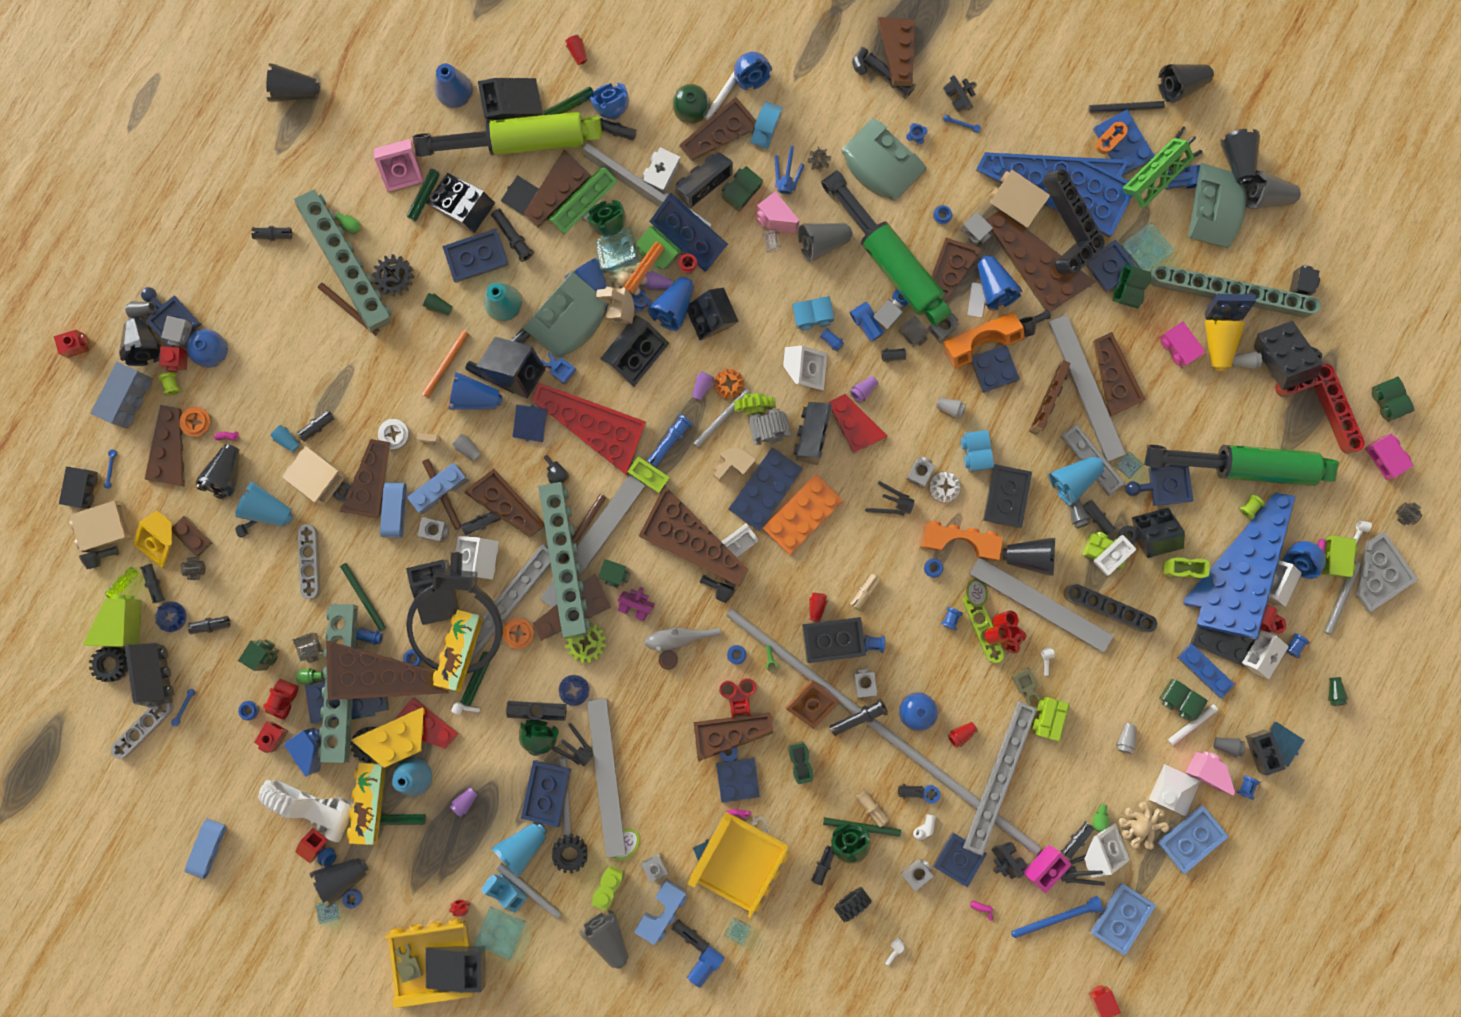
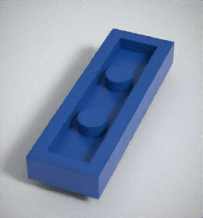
M1189 644L1177 657L1219 698H1223L1235 685L1193 644Z

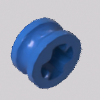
M927 785L923 788V799L926 802L932 804L940 799V791L934 785ZM930 789H933V792H936V795L933 796L932 799H929L928 796L926 797V793H928Z
M357 889L349 890L342 899L344 906L350 909L358 906L362 902L361 892ZM349 894L351 896H356V903H354V901L352 903L348 901L350 899Z

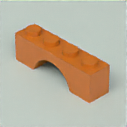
M1014 312L1002 315L1000 318L986 322L979 327L967 330L965 333L944 341L945 354L956 369L972 362L974 350L983 343L999 342L1009 346L1023 340L1024 327Z
M930 521V524L924 525L921 548L940 551L950 540L962 539L973 546L977 558L980 557L993 561L1000 559L1003 537L998 536L996 532L987 531L986 534L979 533V529L968 528L967 531L960 530V526L949 524L948 527L941 526L940 522Z

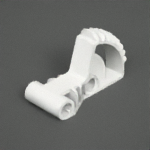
M278 780L265 781L261 786L258 796L260 802L265 807L282 817L305 818L310 820L312 825L317 824V830H322L324 837L334 842L341 841L350 821V809L354 805L353 802L342 797L320 799Z

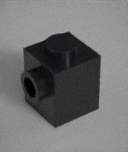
M1307 265L1296 269L1293 272L1290 292L1308 296L1316 293V288L1320 284V271Z

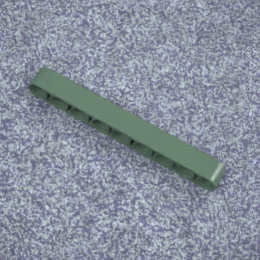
M1160 265L1151 272L1150 284L1155 287L1213 299L1216 294H1232L1231 288H1233L1237 294L1254 293L1256 302L1252 307L1279 313L1309 317L1318 312L1321 307L1320 301L1313 296ZM1156 272L1162 275V280L1157 278ZM1175 276L1181 279V283L1175 281ZM1193 280L1198 281L1200 287H1196L1193 283ZM1212 284L1218 287V291L1212 288ZM1268 296L1273 298L1274 303L1269 301ZM1287 300L1292 302V307L1287 304ZM1306 304L1310 305L1311 311L1306 308Z

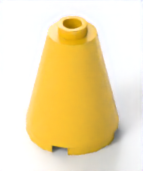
M1205 320L1211 367H1215V371H1227V367L1232 366L1245 322Z

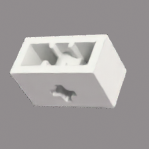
M660 147L658 152L653 153L650 160L651 165L649 169H645L642 179L662 194H665L681 164L680 156Z
M1262 630L1242 663L1253 673L1270 679L1289 646L1278 636Z

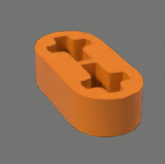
M1115 122L1098 139L1095 145L1096 150L1100 154H1108L1125 137L1128 131L1127 126L1123 122ZM1117 129H1121V132L1114 137L1113 133ZM1109 139L1110 143L1103 148L1101 145Z

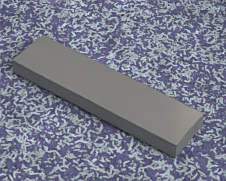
M1077 424L1061 436L1080 461L1092 456L1099 457L1105 465L1103 467L1104 472L1096 481L1108 496L1125 484Z

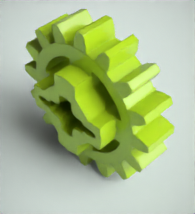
M763 393L745 394L743 399L734 401L735 411H743L747 416L766 414L767 410L776 408L775 398L767 397Z
M598 624L588 630L587 636L565 639L569 641L565 648L571 649L568 655H575L573 660L576 661L578 658H581V663H584L585 659L592 663L593 657L596 660L599 659L598 653L604 654V651L601 649L602 647H607L603 643V640H606L607 637L601 636L604 630L598 631ZM592 631L596 633L599 641L592 637ZM588 637V641H591V644L585 648L581 641ZM574 644L578 645L580 653L575 650ZM591 648H597L593 654L588 655Z

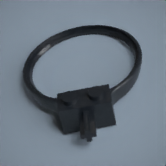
M452 552L450 569L439 568L434 572L433 584L423 590L412 602L407 615L406 628L409 642L417 656L428 666L438 670L440 664L427 658L415 642L412 627L415 611L419 604L426 597L433 594L437 588L469 591V593H475L474 598L486 607L493 618L495 638L488 654L481 661L468 667V674L487 665L496 655L502 641L503 625L496 604L477 585L478 572L463 571V553Z

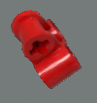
M1270 605L1266 606L1260 630L1281 634L1286 629V621L1283 617L1276 614L1277 609Z
M1009 610L993 617L994 627L987 629L985 632L986 641L990 645L1000 643L1005 650L1014 654L1020 651V645L1022 641H1025L1027 635L1017 626L1019 623L1017 613Z
M744 678L740 681L739 687H736L734 682L724 681L720 685L719 691L724 698H730L731 716L735 717V715L740 714L751 715L748 696L755 692V682L750 678ZM746 681L753 684V689L750 692L742 690V684ZM725 684L733 686L734 691L732 694H724L722 689Z
M279 679L274 688L269 690L270 696L267 703L263 705L265 713L285 720L291 710V702L297 696L299 686Z

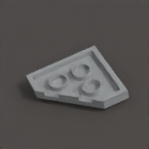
M1381 532L1367 541L1364 549L1357 597L1367 612H1371L1418 581L1385 532Z

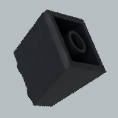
M494 337L477 364V368L484 378L527 399L545 371V367L533 346L499 337Z

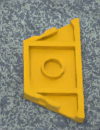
M422 707L352 739V741L383 768L389 767L422 752L425 710Z

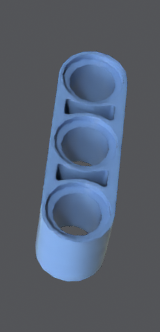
M385 482L380 525L381 537L402 538L407 493L406 483Z
M208 818L204 821L187 861L185 873L201 879H205L208 876L226 832V825Z

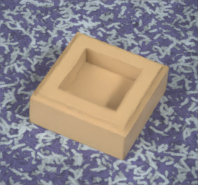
M417 434V440L421 443L440 444L441 438L438 435Z

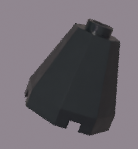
M137 317L130 318L123 326L119 349L120 360H125V364L128 366L149 365L147 361L152 359L153 363L158 362L160 346H163L143 319Z

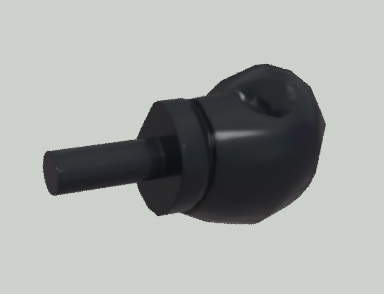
M545 455L544 459L549 464L547 467L548 481L551 484L558 482L563 484L568 479L569 473L558 461L552 462L549 456Z

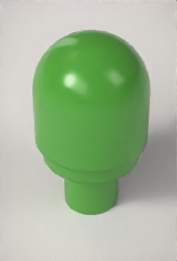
M341 213L336 215L335 219L341 222L343 229L352 234L360 231L361 224L351 215L344 216Z
M312 668L301 669L296 674L297 682L303 685L313 684L317 679H323V671L316 672Z
M1100 804L1099 812H1095L1093 817V827L1098 832H1102L1109 826L1110 818L1109 814H1106L1108 805Z

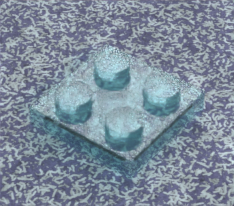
M1152 222L1121 245L1136 267L1146 271L1153 269L1175 251Z
M631 228L624 229L614 236L596 240L600 269L603 274L638 261Z
M490 906L474 945L485 946V950L511 960L526 921Z

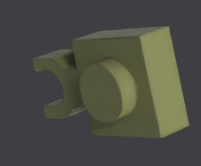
M1029 667L1011 675L1020 694L1025 692V700L1028 705L1031 704L1029 700L1031 695H1035V698L1040 700L1039 695L1033 690L1038 685Z
M410 943L406 945L407 953H403L400 947L396 949L397 955L402 959V961L397 963L402 983L422 977L423 975L418 956L411 957L412 949Z

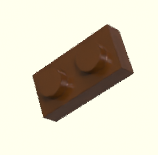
M183 516L172 527V532L195 556L199 557L212 544L187 516Z

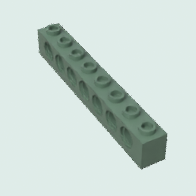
M314 189L295 198L296 207L369 332L371 333L391 323L390 316L392 314L388 306H383L381 303L382 297L377 289L374 290L371 286L373 284L371 277L368 273L364 274L362 270L364 266L359 257H354V249L351 243L344 240L345 234L341 226H336L334 223L336 219L332 211H327L324 206L326 201L322 194L318 195ZM313 211H321V213L318 215L312 214ZM324 226L330 227V229L327 231L321 230V228ZM333 242L340 243L337 247L330 246ZM348 258L349 261L346 263L340 262V259ZM353 273L358 274V277L355 279L349 278ZM362 289L368 291L365 295L358 294ZM371 305L377 306V309L374 311H369L367 308Z
M561 482L538 486L562 635L564 639L587 636L591 626L589 618L585 617V611L588 608L586 599H582L581 592H584L583 580H579L578 573H581V566L579 561L576 562L575 554H578L576 542L573 543L572 536L575 535L573 524H570L569 517H572L570 505L567 506L566 499L569 498L568 489ZM554 501H561L558 508L551 507ZM557 519L564 520L560 527L554 526ZM561 537L567 538L564 545L560 546L557 544ZM563 556L570 557V561L567 564H561L560 561ZM566 575H573V580L570 583H564ZM570 593L576 594V599L573 602H567V596ZM573 612L579 613V618L576 621H570V615Z
M330 604V609H327L329 628L325 632L326 640L337 643L339 639H343L344 645L356 648L358 606L354 604ZM343 619L345 626L339 630L337 624ZM325 648V650H324V658H325V659H326V648ZM326 662V667L323 669L325 687L322 688L324 706L321 707L320 712L321 718H323V726L319 730V737L322 738V742L318 749V757L320 762L347 763L350 756L353 699H340V705L337 708L333 706V700H327ZM334 717H337L339 720V725L336 728L331 724ZM333 737H336L338 740L335 748L330 744Z

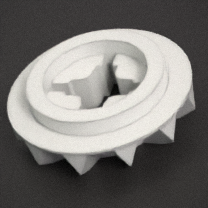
M389 419L379 427L378 439L391 442L390 449H398L404 446L409 439V430L402 421ZM393 429L395 432H399L395 440L392 437H388Z
M941 472L932 478L930 492L936 500L951 502L959 495L961 487L959 479L954 474ZM945 479L947 485L953 487L947 490L946 495L943 488L937 487L943 485Z

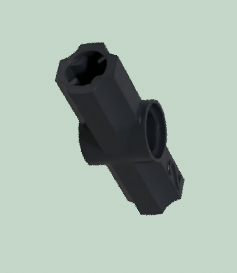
M524 701L507 702L506 718L566 721L567 704ZM535 705L541 708L540 716H535L532 713V708Z

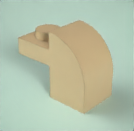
M606 287V289L597 290L596 297L608 304L606 319L617 325L632 324L634 301L626 288Z
M727 449L720 454L724 462L720 461L713 469L715 473L713 475L720 481L732 467L744 476L756 460L742 449Z

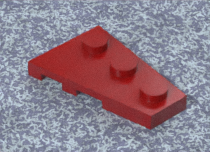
M846 394L828 402L832 404L831 411L853 454L888 436Z
M412 697L394 720L423 707L425 714L423 718L422 741L446 749L458 735V732L415 697Z

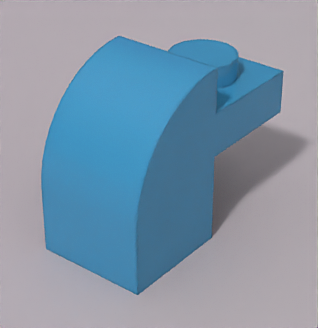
M769 102L764 103L754 127L755 130L751 143L766 149L770 147L783 107Z
M493 874L481 888L485 895L497 899L504 909L515 913L528 898L520 888L502 874L498 876Z

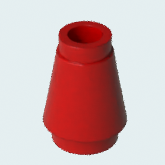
M579 35L567 38L565 46L577 65L586 63L588 60L583 39Z
M692 254L682 255L678 262L680 269L686 274L693 273L697 267L696 257Z
M813 592L811 597H809V620L821 622L828 603L827 595Z
M970 722L951 730L950 734H948V739L955 748L962 747L978 730L974 723Z

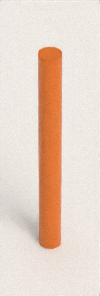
M464 330L422 393L424 396L430 397L469 336Z

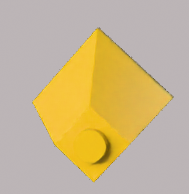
M156 510L139 522L133 545L160 568L165 567L172 545L171 521Z

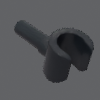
M250 521L236 526L237 536L241 538L248 535L247 528H250L257 522Z

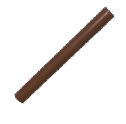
M323 282L319 284V290L367 328L357 310ZM376 329L371 333H373L376 336L380 332V329Z
M424 460L422 463L429 478L432 479L437 474L430 460ZM445 494L440 500L455 530L462 528L461 523Z
M600 494L575 531V535L572 536L573 543L576 542L577 544L606 499L604 495ZM563 556L561 560L565 562L568 556Z

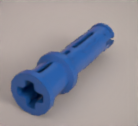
M679 414V419L672 427L668 428L669 433L647 461L657 467L675 442L683 438L684 432L693 423L682 414Z

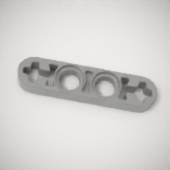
M305 524L298 530L300 592L306 599H315L320 594L318 531L313 525ZM307 528L312 531V534L309 535V541H313V544H304V541L308 542V537L304 535ZM307 547H311L314 551L313 555L309 558L304 555V550ZM308 566L314 568V574L310 577L305 574V569ZM305 579H315V582H311V588L315 589L311 596L310 593H306V589L310 588V583L305 582Z
M166 703V711H161L158 714L153 712H158L162 708L161 705L149 707L111 746L112 756L118 759L128 757L172 713L174 709L173 703ZM148 716L154 719V724L151 727L145 724V719ZM134 730L140 733V738L137 741L131 738V733ZM127 742L131 744L123 748L124 753L118 752L120 750L118 746H124Z

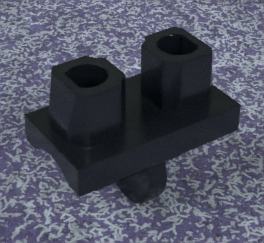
M953 75L950 77L951 81L943 87L948 97L957 92L960 95V98L952 102L957 112L966 108L968 110L972 109L973 105L966 94L969 93L971 97L976 95L973 90L977 86L976 82L969 83L966 78L962 81L964 84L962 88L958 79Z
M1012 842L994 846L991 849L997 857L993 860L997 865L993 869L995 874L1001 872L1004 877L1009 875L1011 879L1021 878L1024 875L1022 871L1027 867V864L1021 857L1013 859L1011 855L1017 850Z

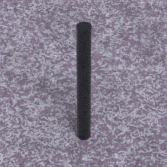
M1152 101L1089 105L1088 110L1089 113L1125 111L1126 109L1128 111L1164 109L1165 102Z

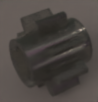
M817 147L815 152L810 151L809 155L812 158H808L807 163H812L811 170L819 169V172H821L823 167H829L826 161H830L831 156H827V149L821 150Z
M1415 502L1412 504L1403 503L1396 511L1399 517L1397 521L1404 526L1406 524L1415 525L1422 517L1420 511L1422 507Z
M187 557V562H182L181 564L182 575L187 576V580H200V575H204L206 571L204 561H199V557Z

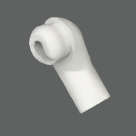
M926 815L925 824L913 832L916 839L924 840L933 834L936 816Z

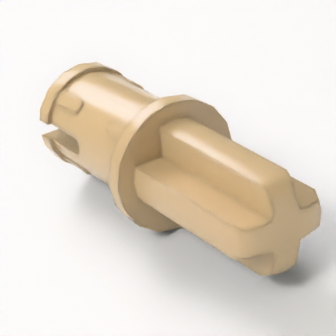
M872 573L864 585L859 587V592L850 604L861 610L869 596L872 597L871 593L881 579Z
M863 790L856 796L866 809V814L869 813L879 827L884 826L888 822L886 816L879 809V804L872 800L866 790Z

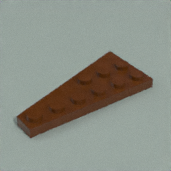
M1002 210L986 219L993 227L991 230L992 234L1044 310L1053 311L1095 283L1093 279L1081 270L1072 274H1059L1056 270V262L1061 255Z
M664 485L639 537L740 587L749 569Z
M326 640L327 700L448 694V690L433 685V675L436 670Z

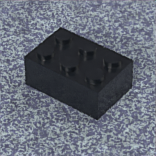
M1293 320L1257 334L1254 348L1258 353H1261L1262 360L1282 390L1319 376L1323 363Z
M861 617L802 624L807 663L866 656Z

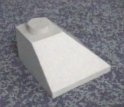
M805 346L785 347L783 366L793 381L802 386L824 391L827 353Z
M1164 764L1149 800L1186 817L1200 780Z
M1116 823L1111 824L1108 828L1097 834L1091 842L1085 856L1086 867L1089 871H1103V874L1091 875V877L1111 875L1130 861Z

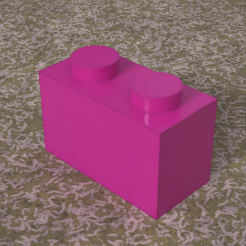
M1184 321L1159 337L1163 348L1171 353L1173 362L1181 368L1205 353V350Z
M1392 433L1382 436L1365 447V450L1386 480L1395 478L1414 466L1410 456L1403 451L1400 441Z
M1048 844L1026 868L1023 874L1035 887L1046 894L1072 864L1060 851Z

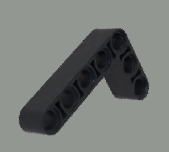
M1064 169L1046 173L1043 183L1076 241L1056 262L1057 272L1065 275L1079 272L1104 248L1105 240L1069 173Z

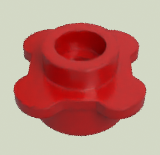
M462 899L454 901L450 904L449 912L455 917L466 915L469 910L468 905H470V901Z

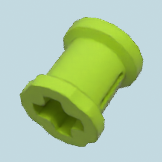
M168 372L158 376L165 390L163 392L164 396H172L181 392V388L178 387L175 379V372Z
M1251 494L1247 503L1243 507L1241 506L1239 511L1245 517L1253 520L1256 512L1265 506V502L1258 496Z

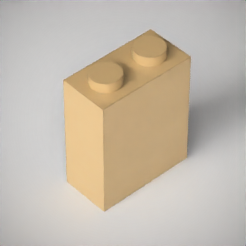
M1011 170L1010 173L1006 171L1000 180L1003 183L999 189L995 187L989 197L992 198L990 203L1028 228L1050 194L1014 170Z
M305 446L299 452L293 464L287 468L283 478L312 501L324 507L346 478V475L318 453Z
M112 501L70 515V526L75 532V544L80 552L89 553L133 539L122 502Z

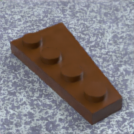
M1063 360L1059 363L1029 432L1037 434L1045 429L1049 415L1055 407V400L1063 389L1062 383L1070 374L1071 370L1068 369L1070 366L1069 362Z
M495 469L491 470L464 492L529 538L545 526L537 514Z
M771 712L694 722L698 762L773 734Z

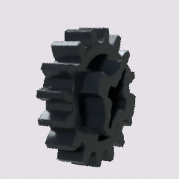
M392 254L391 259L384 256L385 261L378 260L380 265L374 266L373 268L376 272L372 273V276L377 278L373 280V283L378 285L377 289L379 291L383 290L385 295H388L390 292L393 297H395L396 292L402 295L403 289L408 292L407 285H413L410 279L415 278L410 273L414 270L409 266L410 263L407 260L404 261L402 256H399L397 259L394 254ZM389 271H391L392 273H394V274L396 275V277L398 278V280H396L395 278H393V277L391 276V274L389 273Z

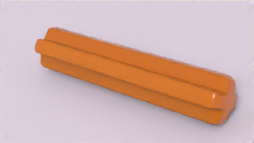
M658 242L653 244L624 287L629 292L634 293L663 252V245Z

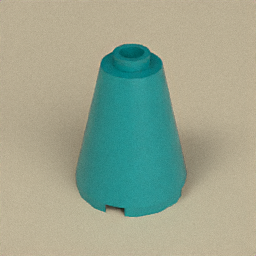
M490 284L484 298L486 312L490 317L500 321H508L516 317L522 306V299L518 290L509 284Z

